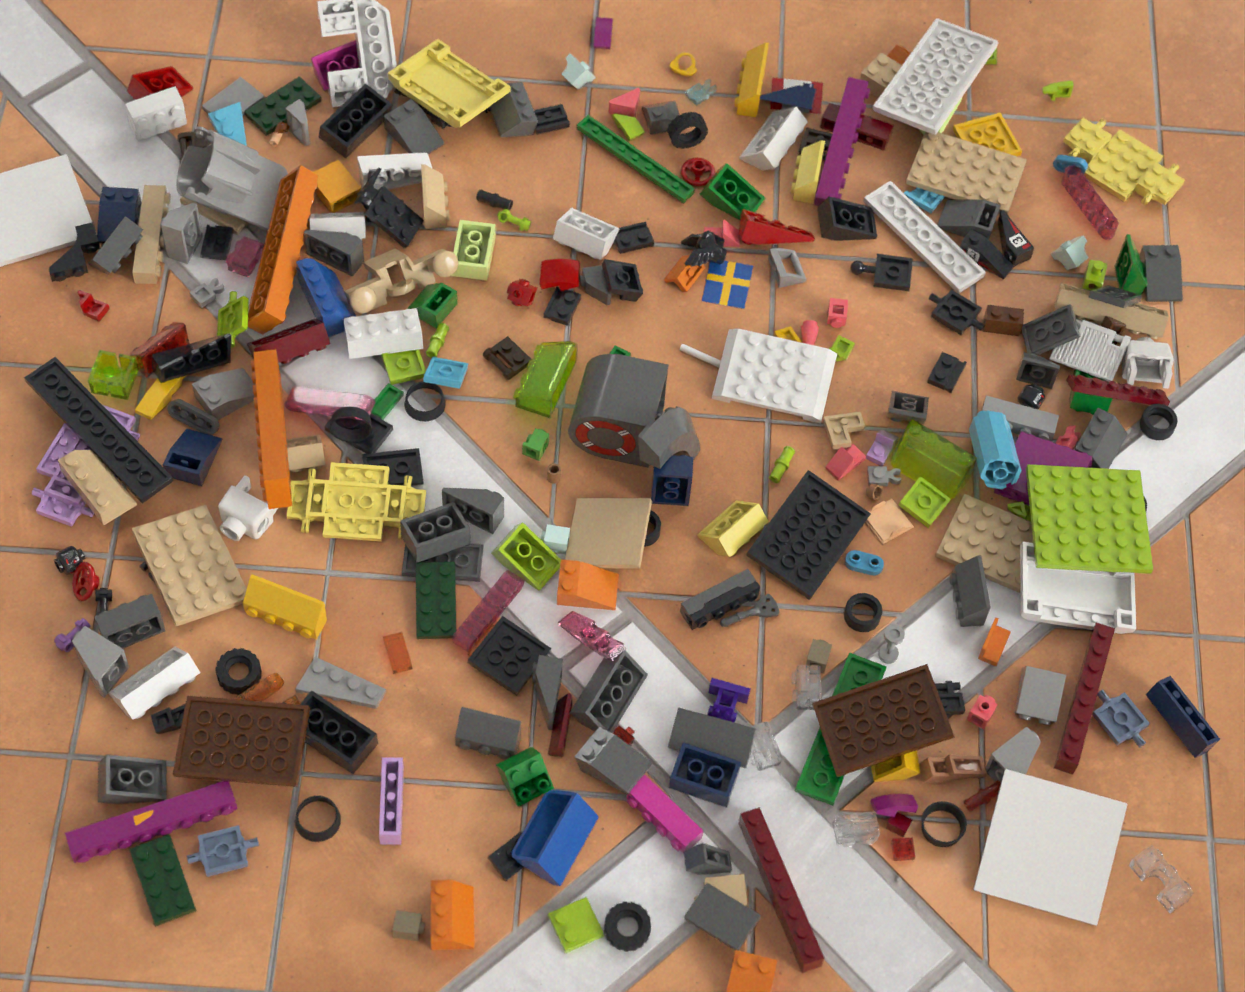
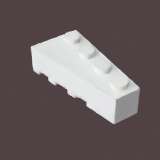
M427 153L357 156L359 179L362 188L379 167L381 171L373 185L378 190L382 186L389 190L421 183V164L432 168Z

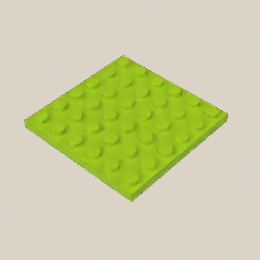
M1027 465L1026 476L1036 568L1152 573L1153 563L1140 470Z

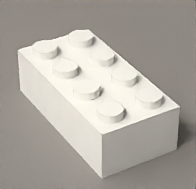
M417 308L352 316L343 319L349 359L381 355L382 353L389 354L423 349L422 330Z

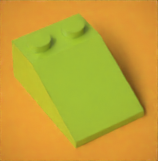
M523 522L516 525L491 552L504 567L538 591L542 589L561 565V559Z

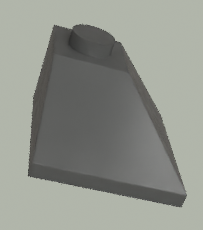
M675 101L642 106L650 135L668 132L667 128L671 120L680 115Z
M1024 352L1016 380L1052 389L1060 366L1043 357Z

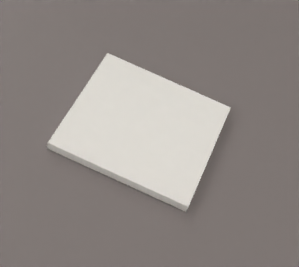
M67 154L0 173V267L72 246L77 238L75 226L92 222Z
M1005 769L973 890L1097 926L1128 803Z

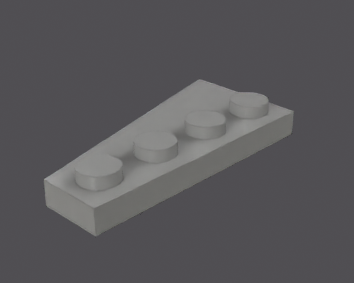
M314 657L295 688L296 693H310L312 690L319 696L329 697L335 701H348L351 704L377 709L386 694L385 688L317 657Z

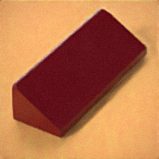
M567 693L557 702L548 751L550 756H564L571 716L570 711L573 705L571 693Z

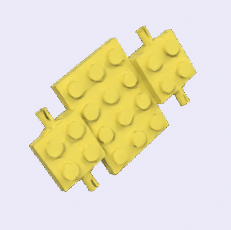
M1083 117L1064 137L1063 143L1072 148L1068 156H1078L1088 163V168L1082 176L1124 202L1133 192H1136L1144 197L1141 199V203H1144V205H1147L1151 199L1166 205L1185 182L1183 178L1175 174L1179 169L1176 163L1172 164L1169 169L1159 164L1163 155L1122 130H1119L1112 137L1110 133L1102 129L1106 125V121H1103V119H1100L1097 124H1093Z
M331 462L329 480L315 479V469H308L307 480H291L292 506L288 507L287 519L302 521L301 532L303 533L309 532L310 522L322 521L324 522L323 537L381 542L384 524V526L399 528L398 539L401 540L400 520L425 512L426 490L411 487L412 476H409V478L404 476V486L388 485L389 466Z

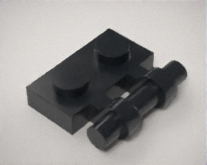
M945 681V683H935L937 691H946V693L939 694L946 715L964 714L963 694L954 693V690L961 689L960 682Z

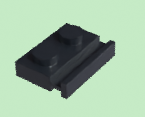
M563 104L534 110L538 120L535 128L536 135L570 127Z
M646 221L619 228V232L614 239L620 254L654 246V240Z
M207 225L200 253L201 258L209 257V259L227 260L234 233L233 227L216 225L215 227H210V225Z
M557 286L543 318H550L551 321L568 326L581 300V294L570 290L561 291Z
M942 352L927 383L943 390H949V393H952L967 362H961L958 358Z
M519 832L487 857L498 873L504 878L505 882L524 868L512 857V850L522 832Z

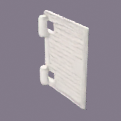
M1076 319L1080 337L1054 348L1049 359L1103 380L1113 381L1131 337L1116 334V331L1085 320L1080 321ZM1116 341L1121 343V345L1117 346L1112 344V342Z

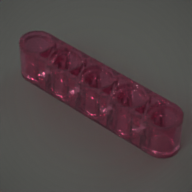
M1073 165L1066 167L1062 178V185L1103 239H1112L1119 225L1118 220L1081 170Z
M292 387L284 404L287 409L293 412L332 416L337 409L347 406L361 408L371 415L376 402L372 397L363 394ZM342 417V418L362 420V419L356 418V417Z
M509 570L505 571L454 633L452 642L465 651L470 652L517 596L525 580Z

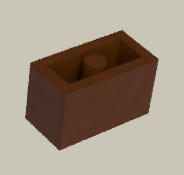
M987 305L983 324L985 325L983 332L1019 336L1023 326L1024 309Z

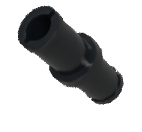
M479 189L476 196L477 200L486 202L492 207L497 206L511 210L513 206V200L501 197L498 193L492 194Z

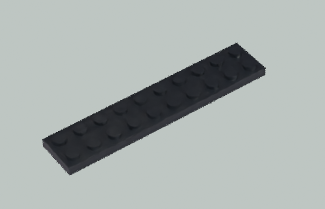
M56 357L24 377L25 382L89 449L100 458L142 504L173 482V477Z

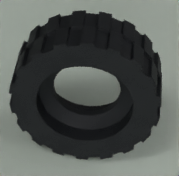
M697 112L682 113L676 116V118L671 120L667 128L672 144L681 149L700 144L708 134L704 118ZM695 127L688 133L680 134L686 128Z
M244 648L228 650L224 655L220 656L219 661L216 663V675L219 685L226 692H230V694H247L249 691H253L260 683L259 680L262 677L260 661L250 650H245ZM236 663L247 665L249 668L248 675L242 680L232 679L229 675V669L232 665Z
M624 901L623 903L615 904L607 913L604 923V934H606V939L610 942V945L616 947L617 950H624V952L635 951L637 948H641L648 941L651 931L650 915L648 916L647 910L643 909L640 904H635V902ZM632 917L636 920L638 930L634 935L624 936L620 934L617 929V923L621 918Z

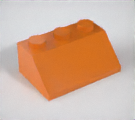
M431 880L432 950L474 949L473 886L455 880Z

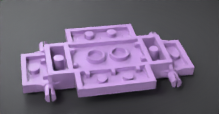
M103 405L138 441L140 433L131 431L136 421L135 416ZM64 423L36 468L37 473L51 477V480L44 491L35 487L32 490V495L41 498V502L36 509L37 514L72 527L81 514L93 517L94 513L90 508L85 507V501L63 475L58 460L74 450L90 449Z

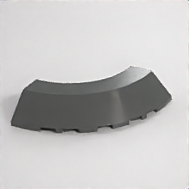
M678 406L665 409L663 415L659 413L656 421H650L638 435L640 461L659 469L672 455H686L693 457L694 460L700 452V443L691 416L685 409Z

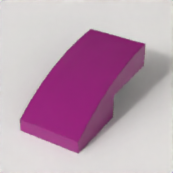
M596 17L594 48L611 49L613 18Z
M888 794L872 798L870 801L876 814L895 817L897 810L916 813L919 807L911 794Z

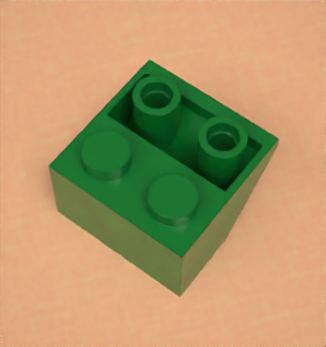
M444 283L429 284L407 309L417 308L419 319L437 329L438 324L442 323L458 304L457 291Z
M533 747L496 764L505 787L518 807L554 789L541 753Z

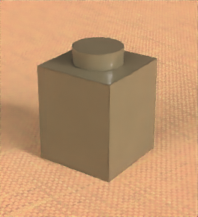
M813 639L805 668L824 674L832 644L824 640Z
M396 910L392 929L393 938L419 941V936L423 935L425 930L422 914Z

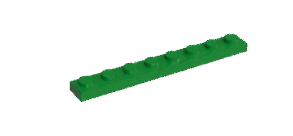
M587 115L577 124V130L683 204L695 193V188L590 115Z

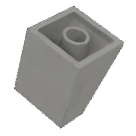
M84 626L81 631L76 632L72 642L79 661L99 694L105 698L108 692L129 669V664L124 649Z
M1030 666L1022 667L1015 714H1019L1020 719L1031 721V717L1039 719L1038 723L1046 725L1056 722L1066 675Z
M1026 727L991 754L985 769L999 787L1001 786L1005 769L1022 774L1027 773L1041 742L1038 735Z

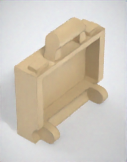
M744 874L705 878L703 888L706 883H709L748 907Z

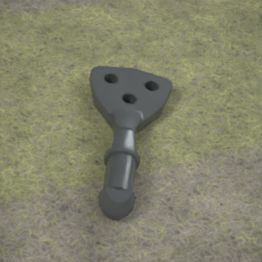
M766 594L758 600L754 608L739 613L736 612L732 616L723 618L720 621V625L728 627V625L740 622L749 616L765 618L778 616L779 608L777 602L770 594Z

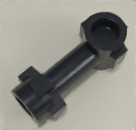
M100 588V590H96V602H100V612H97L96 616L102 611L108 610V601H112V589Z

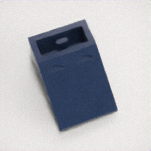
M186 429L170 448L163 463V468L173 479L202 486L223 439Z

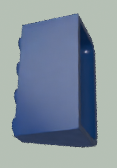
M312 258L296 261L299 284L315 318L324 323L328 337L345 332L343 319L356 316L348 303L336 273Z
M550 790L541 799L513 848L512 857L519 864L548 883L561 886L599 816L577 792Z

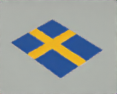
M724 261L722 264L710 262L702 301L745 309L753 266Z

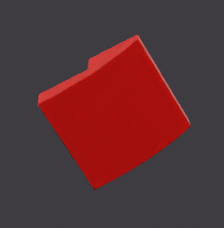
M572 259L542 261L539 282L541 289L559 286L561 291L579 287L580 262Z

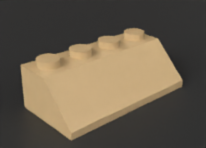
M74 450L58 460L63 475L103 525L137 505L111 470L92 450Z

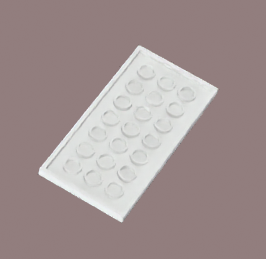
M936 18L876 101L873 111L936 135L996 49L998 41Z

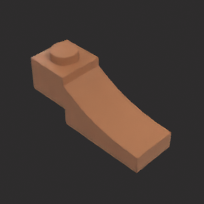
M949 754L945 758L928 757L919 764L924 783H942L955 779L983 778L987 775L982 756Z

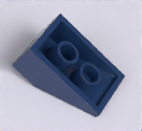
M803 82V86L797 85L761 95L760 99L813 109L817 89L814 88L813 84Z
M102 187L97 228L99 243H105L125 216L135 224L138 223L141 207L139 189Z

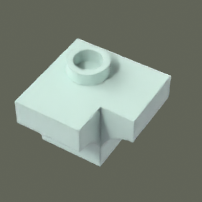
M572 54L565 58L567 60V67L562 72V75L578 90L585 83L592 82L596 78L588 70L590 67L583 60L580 62Z
M1084 235L1071 241L1068 240L1061 244L1051 255L1054 260L1060 261L1066 270L1076 268L1089 258L1084 248L1087 240Z

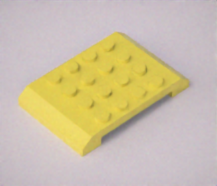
M439 39L388 72V79L396 89L454 128L461 127L511 92L508 84L499 78L494 81L451 53L450 46Z

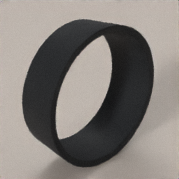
M422 381L413 384L408 389L404 406L411 418L426 422L438 418L444 412L446 402L443 392L438 385ZM427 388L435 390L442 398L440 404L433 410L419 411L409 404V395L418 389Z
M347 406L339 408L332 415L329 427L330 432L341 441H363L372 432L370 415L358 407ZM342 417H356L364 420L367 425L360 429L350 430L340 427L335 421Z
M312 796L305 799L299 805L296 812L295 825L298 833L306 840L312 842H322L330 839L337 833L341 824V815L335 803L324 796ZM322 801L329 803L335 808V821L325 831L317 833L307 831L301 826L298 815L307 804Z
M945 801L935 802L929 805L923 812L922 833L931 844L938 847H949L963 837L967 828V820L962 810L956 805ZM935 811L951 813L960 824L959 837L950 842L934 839L925 829L924 821L926 817Z

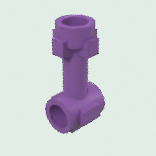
M84 618L76 621V627L66 636L63 633L56 636L54 642L61 651H71L74 647L72 640L76 632L81 631L84 626L91 627Z

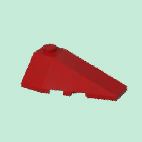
M742 209L738 235L745 244L814 242L815 240L812 232L792 225L785 227L779 220L775 219L771 222L764 218L765 215Z

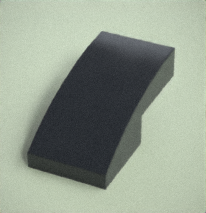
M185 704L175 709L168 707L151 715L157 734L181 729Z

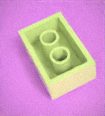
M466 220L459 221L453 251L458 259V268L452 276L488 281L496 238V224Z

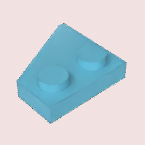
M916 188V190L911 192L908 190L904 192L915 205L929 213H932L945 198L943 195Z

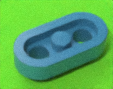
M1058 155L1053 161L1054 168L1063 173L1083 175L1088 168V164L1083 158Z
M857 550L848 552L845 558V565L848 569L872 576L879 575L884 567L881 557Z

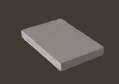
M240 77L204 103L202 109L207 113H211L240 102L242 116H244L245 110L263 100L265 96Z

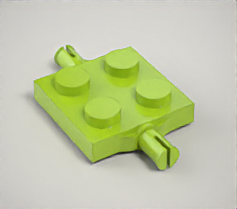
M235 291L229 292L228 303L218 310L217 336L230 333L231 348L235 347V337L248 329L249 298L242 296L237 299V292Z

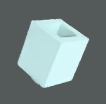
M547 524L546 531H542L541 540L553 552L566 554L570 528Z

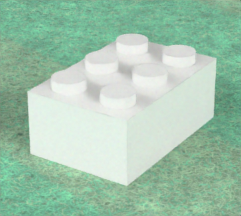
M176 87L125 103L129 124L137 141L187 124L183 100Z

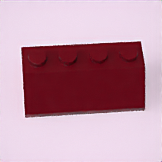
M315 318L246 344L253 359L254 352L276 349L278 363L285 364L292 361L291 358L296 356L301 358L309 355V352L312 350L321 351L327 348L326 345L331 343L324 323Z

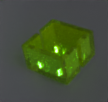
M99 350L88 379L91 393L108 396L110 393L111 397L128 400L139 371L136 357L119 354L118 357L121 365L119 367L116 353Z

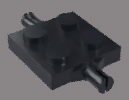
M952 289L942 298L934 293H931L928 299L937 304V307L931 314L933 319L960 335L970 326H974L980 331L983 329L985 324L976 320L982 309L980 306Z

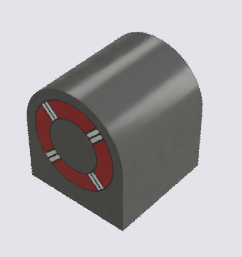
M603 354L589 360L584 371L568 429L569 437L573 443L585 452L600 458L649 468V464L640 461L638 435L650 421H656L659 413H663L669 365L620 354Z

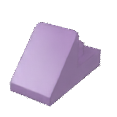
M883 429L877 432L875 441L868 451L866 459L879 466H883L898 442L899 437Z

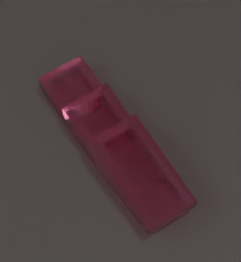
M571 611L558 622L559 626L575 639L610 661L626 650L622 642L613 639L608 631L597 627L594 620L577 612Z

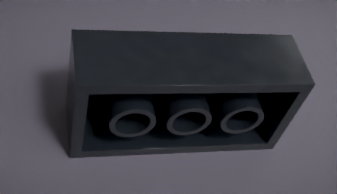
M365 83L320 126L319 138L344 158H347L384 122V115L391 111L392 103Z
M311 690L300 704L310 707L305 743L354 774L377 746V733Z

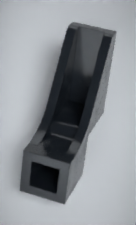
M93 222L75 226L77 238L74 246L49 267L52 282L63 281L73 276L80 277L88 273L83 253H93L100 249Z

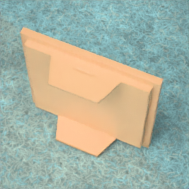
M893 499L886 502L882 501L868 511L871 515L866 520V524L882 545L914 528Z

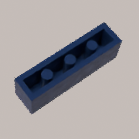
M1171 676L1158 681L1145 694L1194 758L1207 753L1220 740Z

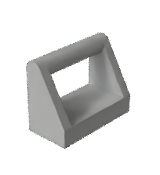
M299 99L286 107L287 123L289 125V132L304 146H309L310 138L305 106Z
M777 247L769 250L768 261L779 288L806 282L807 279L795 250ZM791 258L797 275L786 273L782 263L783 259Z

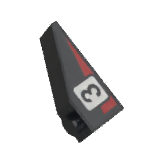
M1001 211L997 223L1003 254L1013 266H1016L1031 259L1034 247L1005 211Z
M971 229L963 238L960 248L978 265L1002 279H1005L1013 269V264L985 236Z

